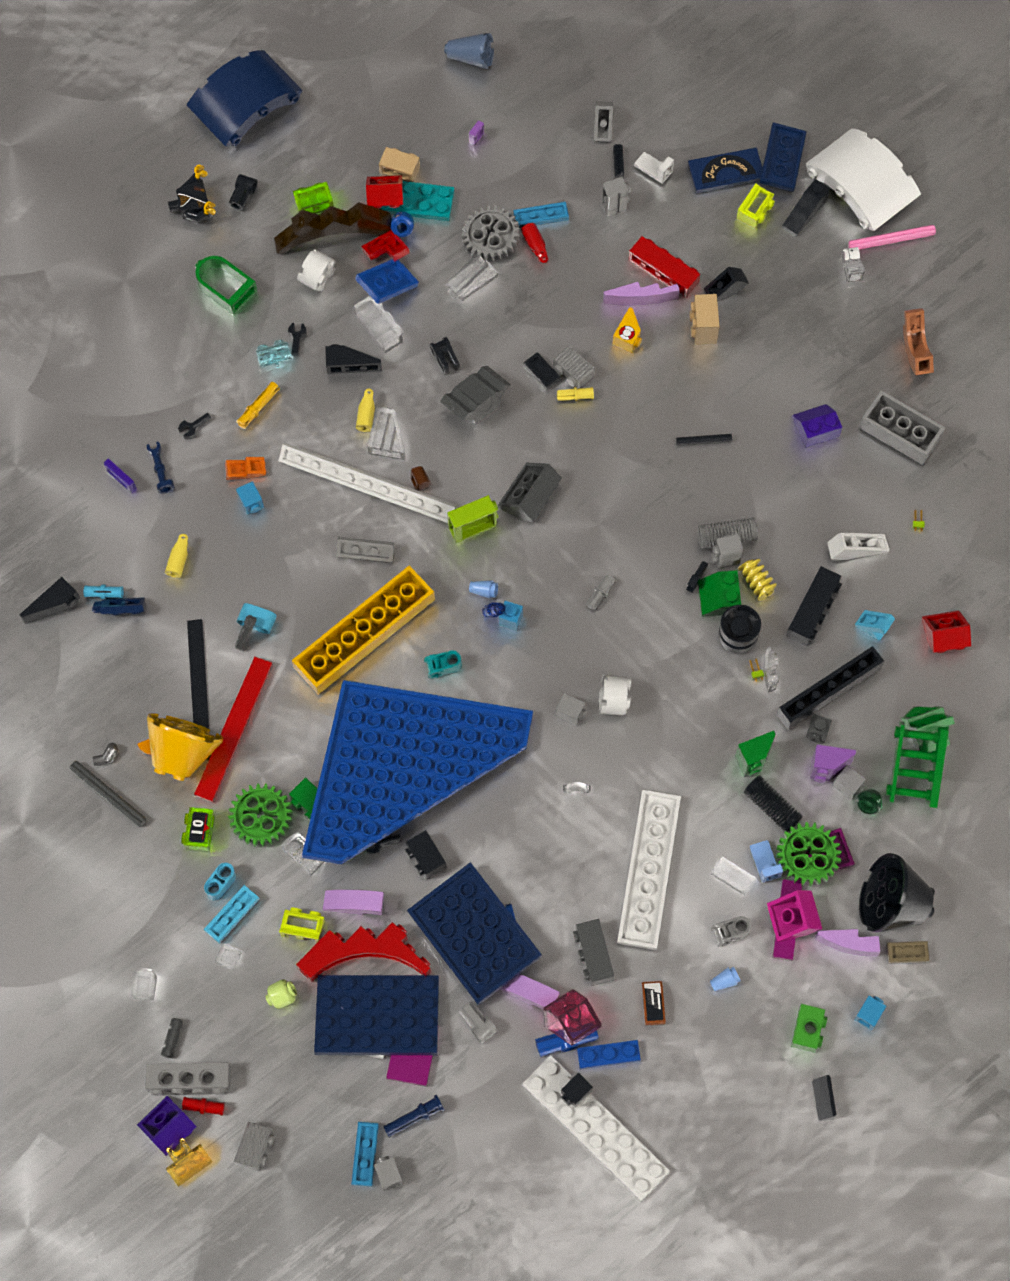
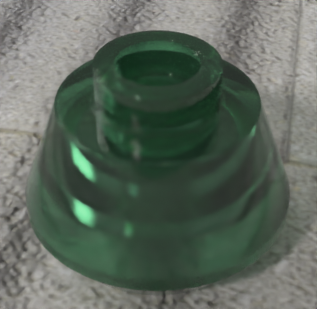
M867 789L857 796L856 804L863 813L874 815L882 809V797L878 791Z

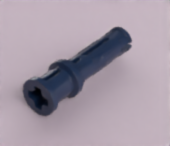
M437 1094L430 1101L424 1104L420 1103L417 1106L418 1108L384 1125L383 1127L388 1137L390 1138L423 1119L424 1121L429 1120L430 1116L439 1111L444 1112L445 1109Z

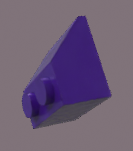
M827 404L792 415L805 448L838 438L841 435L843 427L837 413Z
M168 1096L137 1124L165 1156L174 1151L177 1145L197 1127Z

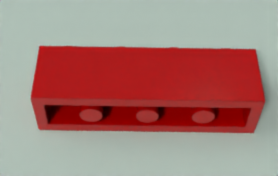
M641 236L629 250V261L667 286L677 284L680 290L679 294L685 298L699 284L700 273L695 268L684 264L680 258H675L666 249L658 247L651 239Z

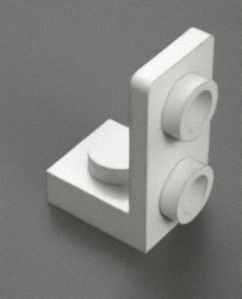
M643 152L634 166L663 184L673 172L674 160L668 156L665 161L660 162L646 152Z

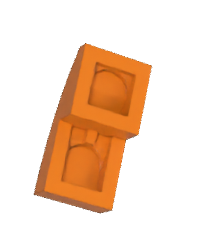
M246 457L245 460H226L225 462L226 480L249 479L266 475L264 457Z

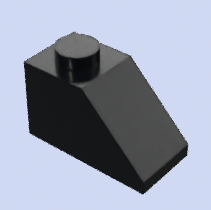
M728 267L711 281L704 290L706 294H717L718 302L736 295L749 282L741 268Z

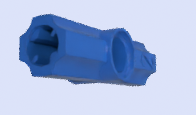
M590 1022L574 1028H562L554 1034L535 1039L540 1057L559 1051L567 1052L574 1050L579 1045L598 1040L599 1037L594 1022Z

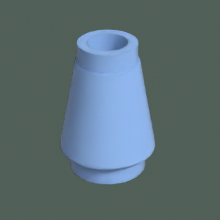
M493 580L471 581L469 592L489 599L492 597L496 598L498 583H495Z
M728 967L710 980V983L716 992L736 986L741 980L735 968L729 969Z

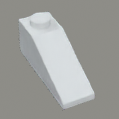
M839 533L827 542L832 560H849L889 552L885 534Z

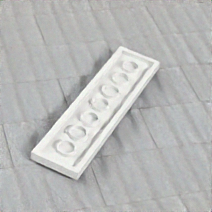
M642 790L617 944L657 950L681 796Z
M550 1055L526 1079L522 1086L642 1202L665 1178L670 1170L591 1094L576 1108L572 1104L568 1106L561 1099V1089L573 1076Z

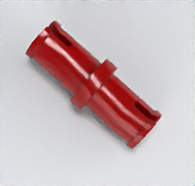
M183 1098L182 1110L197 1111L203 1115L210 1113L223 1116L225 1102L208 1101L207 1098H202V1100Z

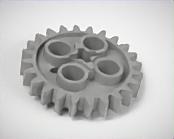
M488 206L485 211L481 207L480 213L475 210V216L469 215L470 221H464L466 226L462 227L464 246H466L467 251H471L472 256L477 254L478 259L484 256L485 261L489 257H491L492 261L495 260V257L501 260L502 254L507 257V251L513 252V246H518L516 241L520 240L518 221H516L515 216H511L510 211L505 213L504 208L498 211L497 206L493 210Z

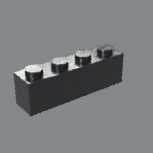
M822 566L819 568L788 628L786 636L806 646L810 640L814 641L818 633L815 629L818 624L822 625L826 617L823 613L826 608H831L834 602L832 596L834 593L838 594L842 583H840L841 575Z

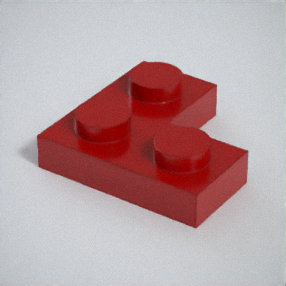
M392 230L361 246L363 252L370 260L387 252L396 261L410 253L406 244Z

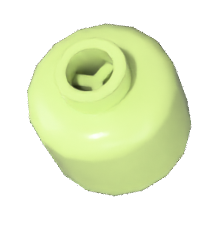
M282 979L268 986L265 997L270 1006L282 1009L294 1003L297 991L291 981Z

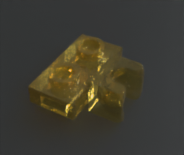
M184 1138L179 1140L181 1143L179 1151L175 1152L171 1147L166 1149L174 1162L166 1170L178 1187L213 1162L201 1144L191 1150Z

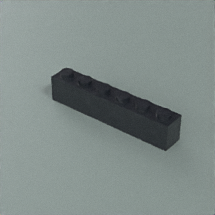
M873 646L780 706L777 712L778 718L787 730L791 729L879 671L884 663L883 658Z

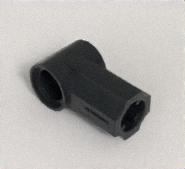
M239 174L235 182V190L229 200V206L238 211L243 210L250 195L255 193L258 180Z

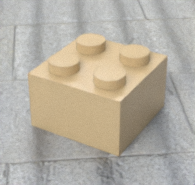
M717 294L695 295L694 302H691V311L689 312L690 322H692L691 338H694L695 345L717 344L720 327Z

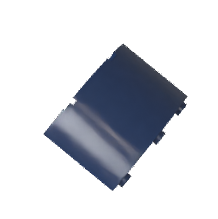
M264 50L248 52V56L243 58L238 56L216 70L207 78L209 82L202 89L199 87L188 101L187 107L224 146H237L241 142L242 137L255 123L280 107L294 105L299 100L303 90Z

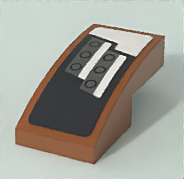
M662 981L642 982L645 1025L666 1024Z

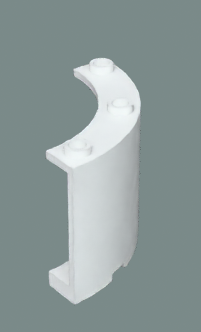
M851 128L805 164L808 169V175L812 179L826 184L839 197H842L858 217L860 225L867 230L875 231L921 195L911 175L907 176L901 167L904 165L876 138L870 139L867 137V133L858 129Z

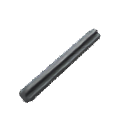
M74 761L71 764L70 769L136 825L142 827L147 820L141 813L81 763Z

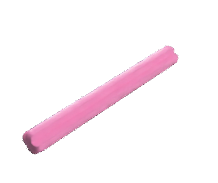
M934 225L850 240L848 247H858L860 250L933 236L936 233Z

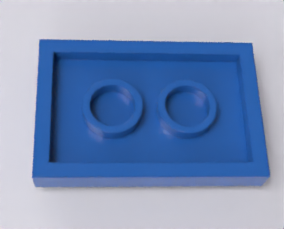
M393 259L361 272L355 278L377 304L414 289L419 284V281L399 260L394 261Z

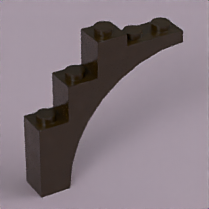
M360 202L348 211L330 206L319 215L301 210L291 218L292 224L274 237L277 254L283 255L298 245L329 235L364 233L381 236L391 230V213Z

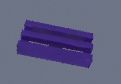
M109 458L104 462L106 471L130 493L137 490L135 482Z

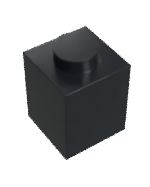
M578 1072L561 1089V1099L568 1106L572 1104L576 1108L593 1091V1086Z

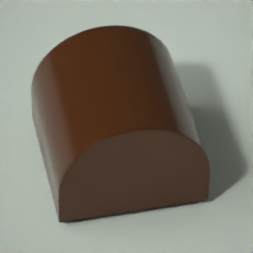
M418 466L411 469L410 480L415 490L421 492L427 489L431 482L424 468Z

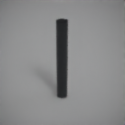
M732 434L676 437V445L732 441Z

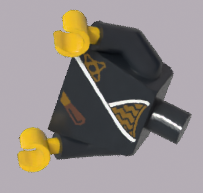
M196 165L194 168L195 173L180 188L176 189L178 199L168 202L170 212L181 210L182 217L185 220L201 222L205 218L216 214V210L213 209L216 205L208 201L203 179L200 178L207 176V171L203 170L204 166Z

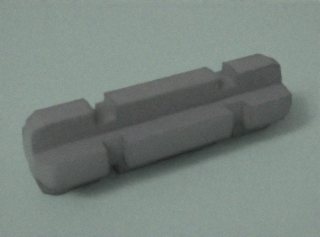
M248 615L245 618L244 625L235 644L236 649L243 651L246 648L247 641H249L253 631V626H255L257 621L256 617Z
M171 1019L169 1025L171 1029H168L164 1042L165 1047L162 1048L161 1056L166 1058L173 1057L175 1051L173 1047L176 1048L180 1034L179 1029L183 1025L181 1019Z

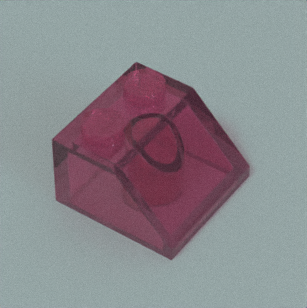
M574 989L543 1008L544 1027L571 1046L602 1027V1023L588 999Z

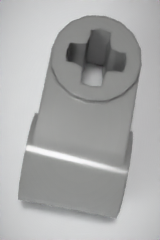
M738 916L713 925L711 931H714L718 940L717 946L721 947L746 937L749 934L751 924L748 918ZM738 923H743L746 925L747 929L744 931L737 930L736 925Z

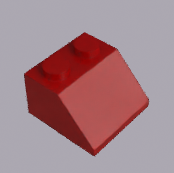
M402 175L367 177V205L378 209L382 208V206L398 208L400 205H403Z
M959 610L922 616L928 645L933 652L944 653L946 650H962L965 647L971 646L970 624Z

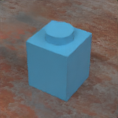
M253 481L236 489L237 496L247 515L257 513L264 507L262 498Z
M504 601L499 615V626L517 631L523 616V606Z
M868 996L854 1020L872 1031L887 1006L883 1004L884 1002L880 998Z

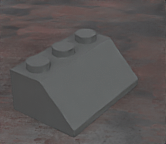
M526 462L497 506L521 521L534 522L544 505L548 503L553 491L558 488L562 477L550 464Z

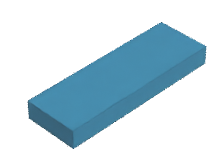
M566 202L513 210V215L519 224L518 228H522L524 225L532 222L536 225L569 220Z
M358 1122L351 1185L373 1187L379 1123Z

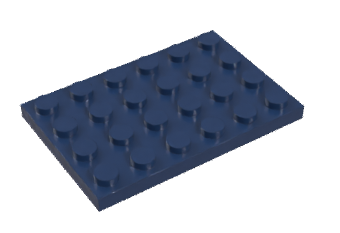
M471 862L407 910L478 1006L542 957L540 951Z
M318 975L314 1054L437 1055L439 975Z

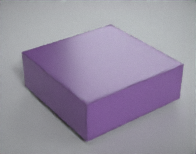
M478 120L469 132V143L476 145L483 136V122Z

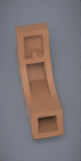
M920 308L904 311L905 325H903V334L910 367L915 375L934 373L933 355L927 346L925 336L924 310Z

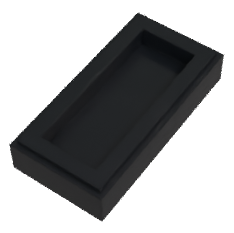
M538 352L523 362L525 368L546 390L561 380L558 373Z

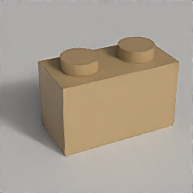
M386 147L379 162L380 174L385 176L402 175L403 181L414 182L420 168L419 157L412 153L401 152L396 148Z

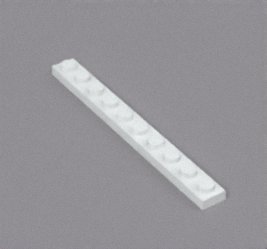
M286 442L282 444L279 462L448 523L447 512L457 507L456 504Z

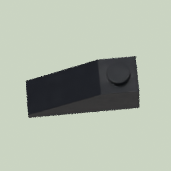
M815 179L803 193L782 225V228L797 237L828 200L830 188Z
M332 344L325 346L327 374L382 371L381 359L344 345Z
M61 577L20 613L19 616L27 624L62 613L69 608H73L78 603L80 596Z

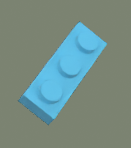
M243 885L204 928V931L220 944L260 900L259 897Z

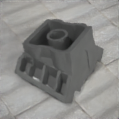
M482 366L477 373L471 374L456 385L451 393L445 394L440 402L463 421L468 420L476 425L500 406L501 397L511 384L490 367Z

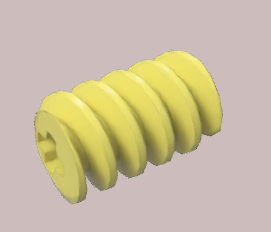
M752 559L739 566L738 570L742 571L741 574L743 577H746V582L751 583L750 588L758 596V601H762L774 592L777 584L770 585L773 578H766L769 572H762L765 566H758L761 560Z

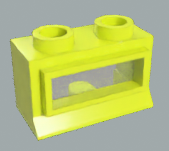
M755 183L738 208L736 219L756 228L758 223L761 224L764 221L766 211L772 209L775 203L773 200L774 194Z
M291 907L290 910L284 911L279 933L281 937H285L288 934L294 935L299 940H304V938L314 939L317 943L322 938L325 919L319 912L310 911L309 914L302 913V910L299 908Z

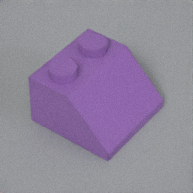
M816 745L812 756L810 779H814V781L819 783L832 780L842 772L846 765L851 766L856 750Z

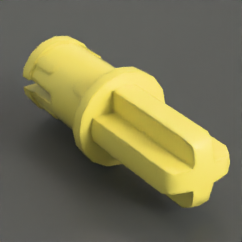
M574 387V389L557 391L558 401L575 400L577 402L580 399H594L593 387L579 389Z

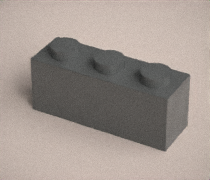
M595 919L576 924V931H573L575 943L579 942L581 950H578L580 962L585 964L586 969L583 970L585 981H589L590 986L614 981L615 976L600 920Z

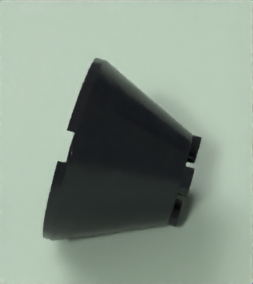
M887 853L879 857L869 869L872 873L868 881L863 882L859 898V915L862 924L867 926V930L883 932L918 925L927 918H931L934 914V888L930 887L899 855Z

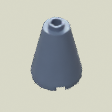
M483 33L449 40L444 46V53L450 59L489 69L488 66L492 65L494 48H491V42L494 43L493 37L490 33Z

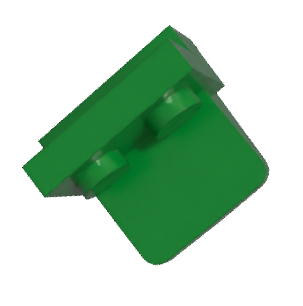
M915 706L901 718L906 730L929 733L938 732L939 727H947L949 729L950 725L955 724L953 716L945 715L944 708L939 706L931 708ZM948 736V740H947V746L950 745L949 736ZM912 738L918 751H935L936 743H933V741Z

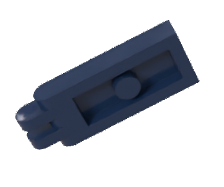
M145 597L96 601L93 604L92 611L94 613L120 615L122 613L139 614L144 612Z

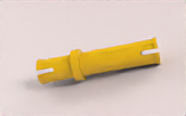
M270 382L257 399L245 408L246 411L236 421L241 428L245 429L254 418L259 416V412L280 390L278 385Z

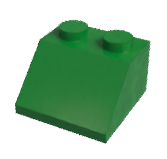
M738 570L716 572L699 580L698 587L702 617L723 615L731 606L741 605Z
M775 731L738 744L735 758L744 777L749 775L754 777L761 773L776 735Z

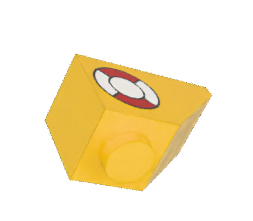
M628 308L613 335L612 342L613 345L630 353L633 352L635 347L638 348L642 341V338H640L641 329L633 308Z

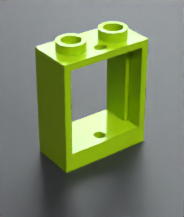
M489 495L447 512L448 528L455 543L497 526V519L499 518L497 514L498 506L495 500L491 501Z

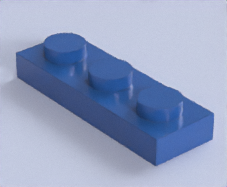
M638 1040L577 1048L580 1070L641 1061Z

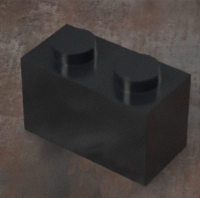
M426 830L406 841L407 848L405 852L410 860H415L417 864L415 869L420 876L424 875L426 880L447 868L444 858Z

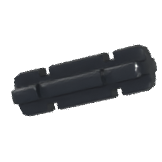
M615 144L613 146L615 177H623V145Z

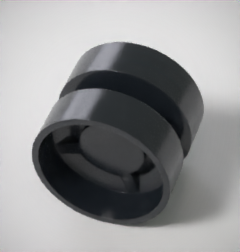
M734 605L728 608L721 617L718 631L721 645L727 651L735 654H743L752 650L758 641L761 630L759 614L747 605Z

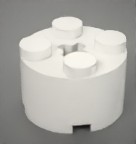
M314 249V252L311 251L301 266L303 273L299 272L297 280L316 291L322 292L326 286L325 280L327 277L331 278L335 272L334 265L336 261Z
M603 675L601 683L604 684V687L599 691V713L626 715L627 709L630 708V697H627L628 690L631 688V679Z

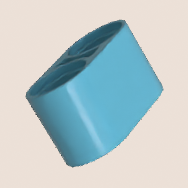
M244 603L236 622L243 626L245 618L248 615H252L257 619L253 630L270 634L277 615L272 611Z
M221 863L206 881L204 890L209 899L213 901L220 900L234 883L236 872L231 864ZM225 870L231 871L228 877H222L221 875ZM218 886L219 890L216 893H210V888Z

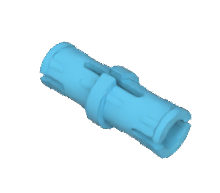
M106 584L101 586L85 585L83 594L84 597H100L101 599L123 598L124 588L123 586L115 587L107 586ZM96 591H111V593H96Z

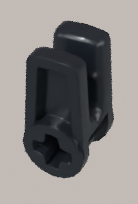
M447 337L442 338V341L435 344L433 342L429 344L430 350L444 374L449 373L448 362H446L444 356L448 357L455 370L460 368V363Z

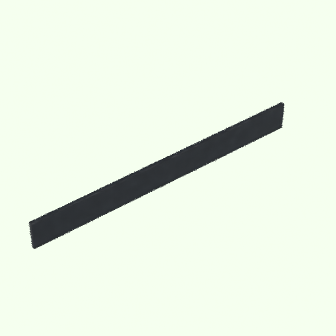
M202 619L187 621L193 723L209 729Z

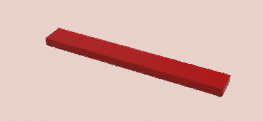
M254 656L220 734L223 737V741L211 754L194 793L195 797L214 802L273 666L272 662Z

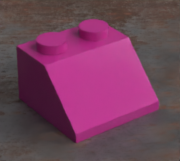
M797 890L767 903L777 942L807 936L822 929L812 891Z

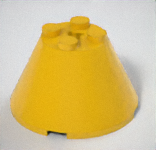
M149 713L147 716L151 760L152 766L155 767L154 772L165 775L169 773L173 775L174 779L184 781L185 778L190 777L223 741V737L220 734L216 733L214 736L209 733L210 729L168 715H166V718H158L159 714Z

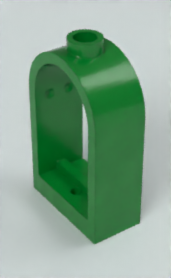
M209 256L199 260L195 265L196 278L201 291L233 315L257 291L256 282L223 257ZM221 268L243 283V285L227 299L202 280V276L209 269Z

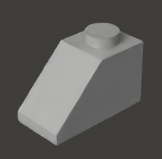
M596 101L594 141L611 142L613 102Z

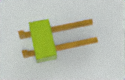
M914 510L915 521L912 523V529H915V531L921 529L922 531L925 527V521H922V510H920V521H916V510Z
M757 659L755 661L758 671H754L752 662L749 660L752 668V680L755 679L756 682L758 678L763 680L764 673L763 670H760Z

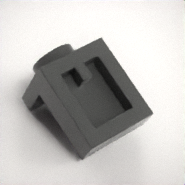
M813 714L806 737L815 743H825L832 720Z

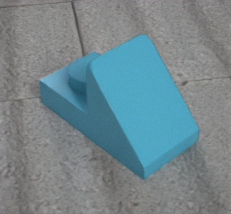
M864 610L855 626L876 640H881L895 618L892 614Z

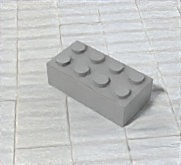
M882 390L862 417L859 426L860 429L922 465L942 438L946 428Z

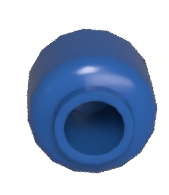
M404 211L397 212L391 220L392 232L398 237H407L412 233L414 219L411 214Z

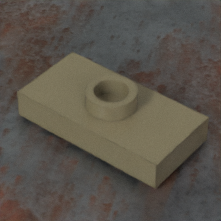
M928 941L891 942L886 944L888 964L925 963L930 961Z

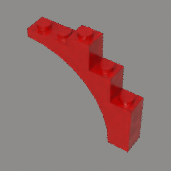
M393 922L376 939V935L369 928L365 930L360 926L345 943L343 942L345 939L338 932L333 933L329 930L296 964L297 969L311 982L317 979L318 975L323 974L340 963L367 957L397 961L424 976L431 973V968L429 967L431 964L423 956L419 958L415 954L416 950L409 943L404 944L408 940L405 928L400 924L396 926Z

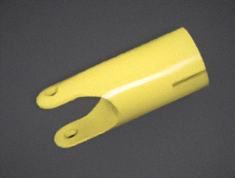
M370 388L364 391V397L358 406L356 429L361 432L372 431L375 405L373 390Z
M186 534L179 535L178 541L171 550L165 569V574L170 577L180 578L188 555V536Z

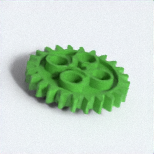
M257 783L256 789L249 785L248 792L242 789V796L236 794L238 801H231L235 808H229V812L233 815L228 816L230 821H233L230 823V827L235 828L234 834H240V841L246 838L245 842L247 845L253 841L254 847L257 846L258 842L264 847L266 841L270 845H272V839L279 842V834L285 836L283 829H290L287 822H292V818L289 815L293 814L291 809H288L291 807V803L286 802L288 798L286 795L282 796L281 789L275 792V786H272L269 790L266 783L263 788ZM251 801L258 802V804L255 807H248V804ZM270 804L277 805L276 809L273 811H270L267 808ZM263 812L264 815H261V818H258L257 815H260V813ZM247 820L254 821L251 826L247 827L244 825ZM266 823H273L271 829L263 828Z
M806 822L803 828L798 823L797 830L791 826L789 829L790 833L784 832L785 838H780L779 840L782 845L777 846V850L781 852L777 853L776 857L781 858L778 861V865H784L782 868L783 872H789L787 879L793 876L795 877L794 883L801 880V886H804L807 881L809 886L812 887L813 881L819 886L821 879L827 882L828 876H834L832 870L837 871L839 867L836 864L841 862V859L836 856H840L842 851L836 850L840 846V843H834L836 836L829 837L831 830L824 832L823 825L817 829L815 822L812 827H809L808 822ZM820 841L823 847L817 848L813 845V842ZM793 842H801L803 847L798 849L794 847ZM806 851H809L812 856L808 857V854H805ZM821 860L825 866L818 867L814 861ZM802 861L805 867L798 868L794 862Z

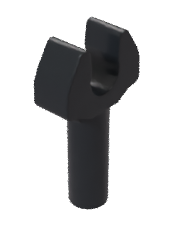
M292 323L288 328L289 336L293 337L291 355L298 356L300 339L307 336V330L302 323L301 330L296 332L295 324Z
M206 413L192 423L184 420L180 423L178 431L181 433L185 429H189L183 435L184 439H193L196 437V429L212 418L209 413Z
M702 561L695 574L691 576L687 584V591L691 593L695 591L699 580L708 567L707 562Z
M400 834L375 843L376 846L374 848L366 850L367 854L379 855L382 847L402 842Z

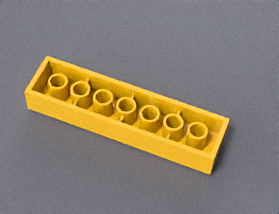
M409 565L292 659L293 668L319 695L435 601L434 591Z

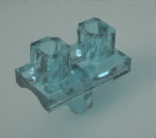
M281 339L274 343L275 346H258L256 354L260 368L272 364L279 368V362L292 359L288 342H284Z

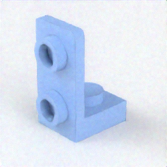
M766 840L750 845L749 848L761 882L765 883L781 878L783 869L781 864L777 865L769 841Z

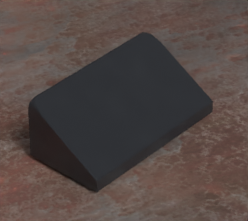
M825 1075L812 1081L819 1121L833 1120L837 1115L831 1077Z

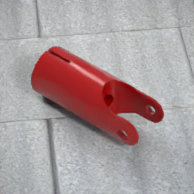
M532 222L524 225L521 232L531 251L539 258L541 263H546L548 256L545 241L536 224Z

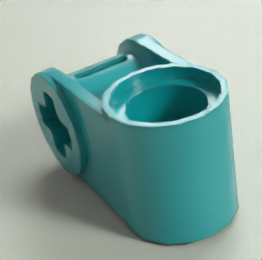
M454 650L429 655L424 658V663L427 664L429 671L428 678L430 679L456 673L462 668L461 656ZM451 659L458 660L456 664L448 663Z

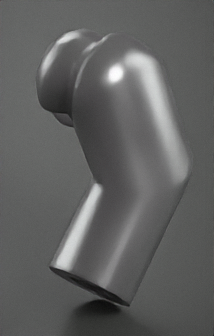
M109 743L103 755L93 756L94 766L112 763L118 754L117 745Z

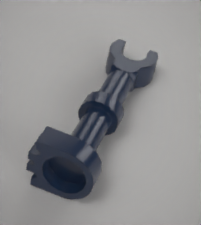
M157 441L155 449H151L149 444L146 447L148 453L153 457L155 464L154 472L158 475V493L166 494L173 492L175 487L173 480H166L164 473L165 465L162 464L160 458L161 445Z

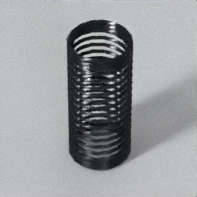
M761 775L757 776L743 792L750 800H753L755 805H758L760 810L766 812L765 814L771 817V820L776 822V825L781 827L783 832H789L790 827H795L803 817L800 812H797L798 810L794 811L795 807L789 806L790 802L784 801L785 798H782V795L779 796L780 793H777V790L774 791V788L769 786V783L764 781Z

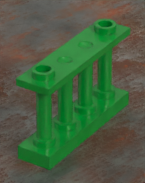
M899 721V727L895 726L894 738H897L891 782L887 784L885 793L890 802H894L895 795L922 798L928 801L929 807H938L949 734L947 727H939L938 732L929 733L906 730L904 722ZM903 737L933 741V743H936V749L932 753L902 749ZM900 757L931 760L933 769L926 772L899 768ZM897 777L927 779L930 782V789L922 791L896 787Z

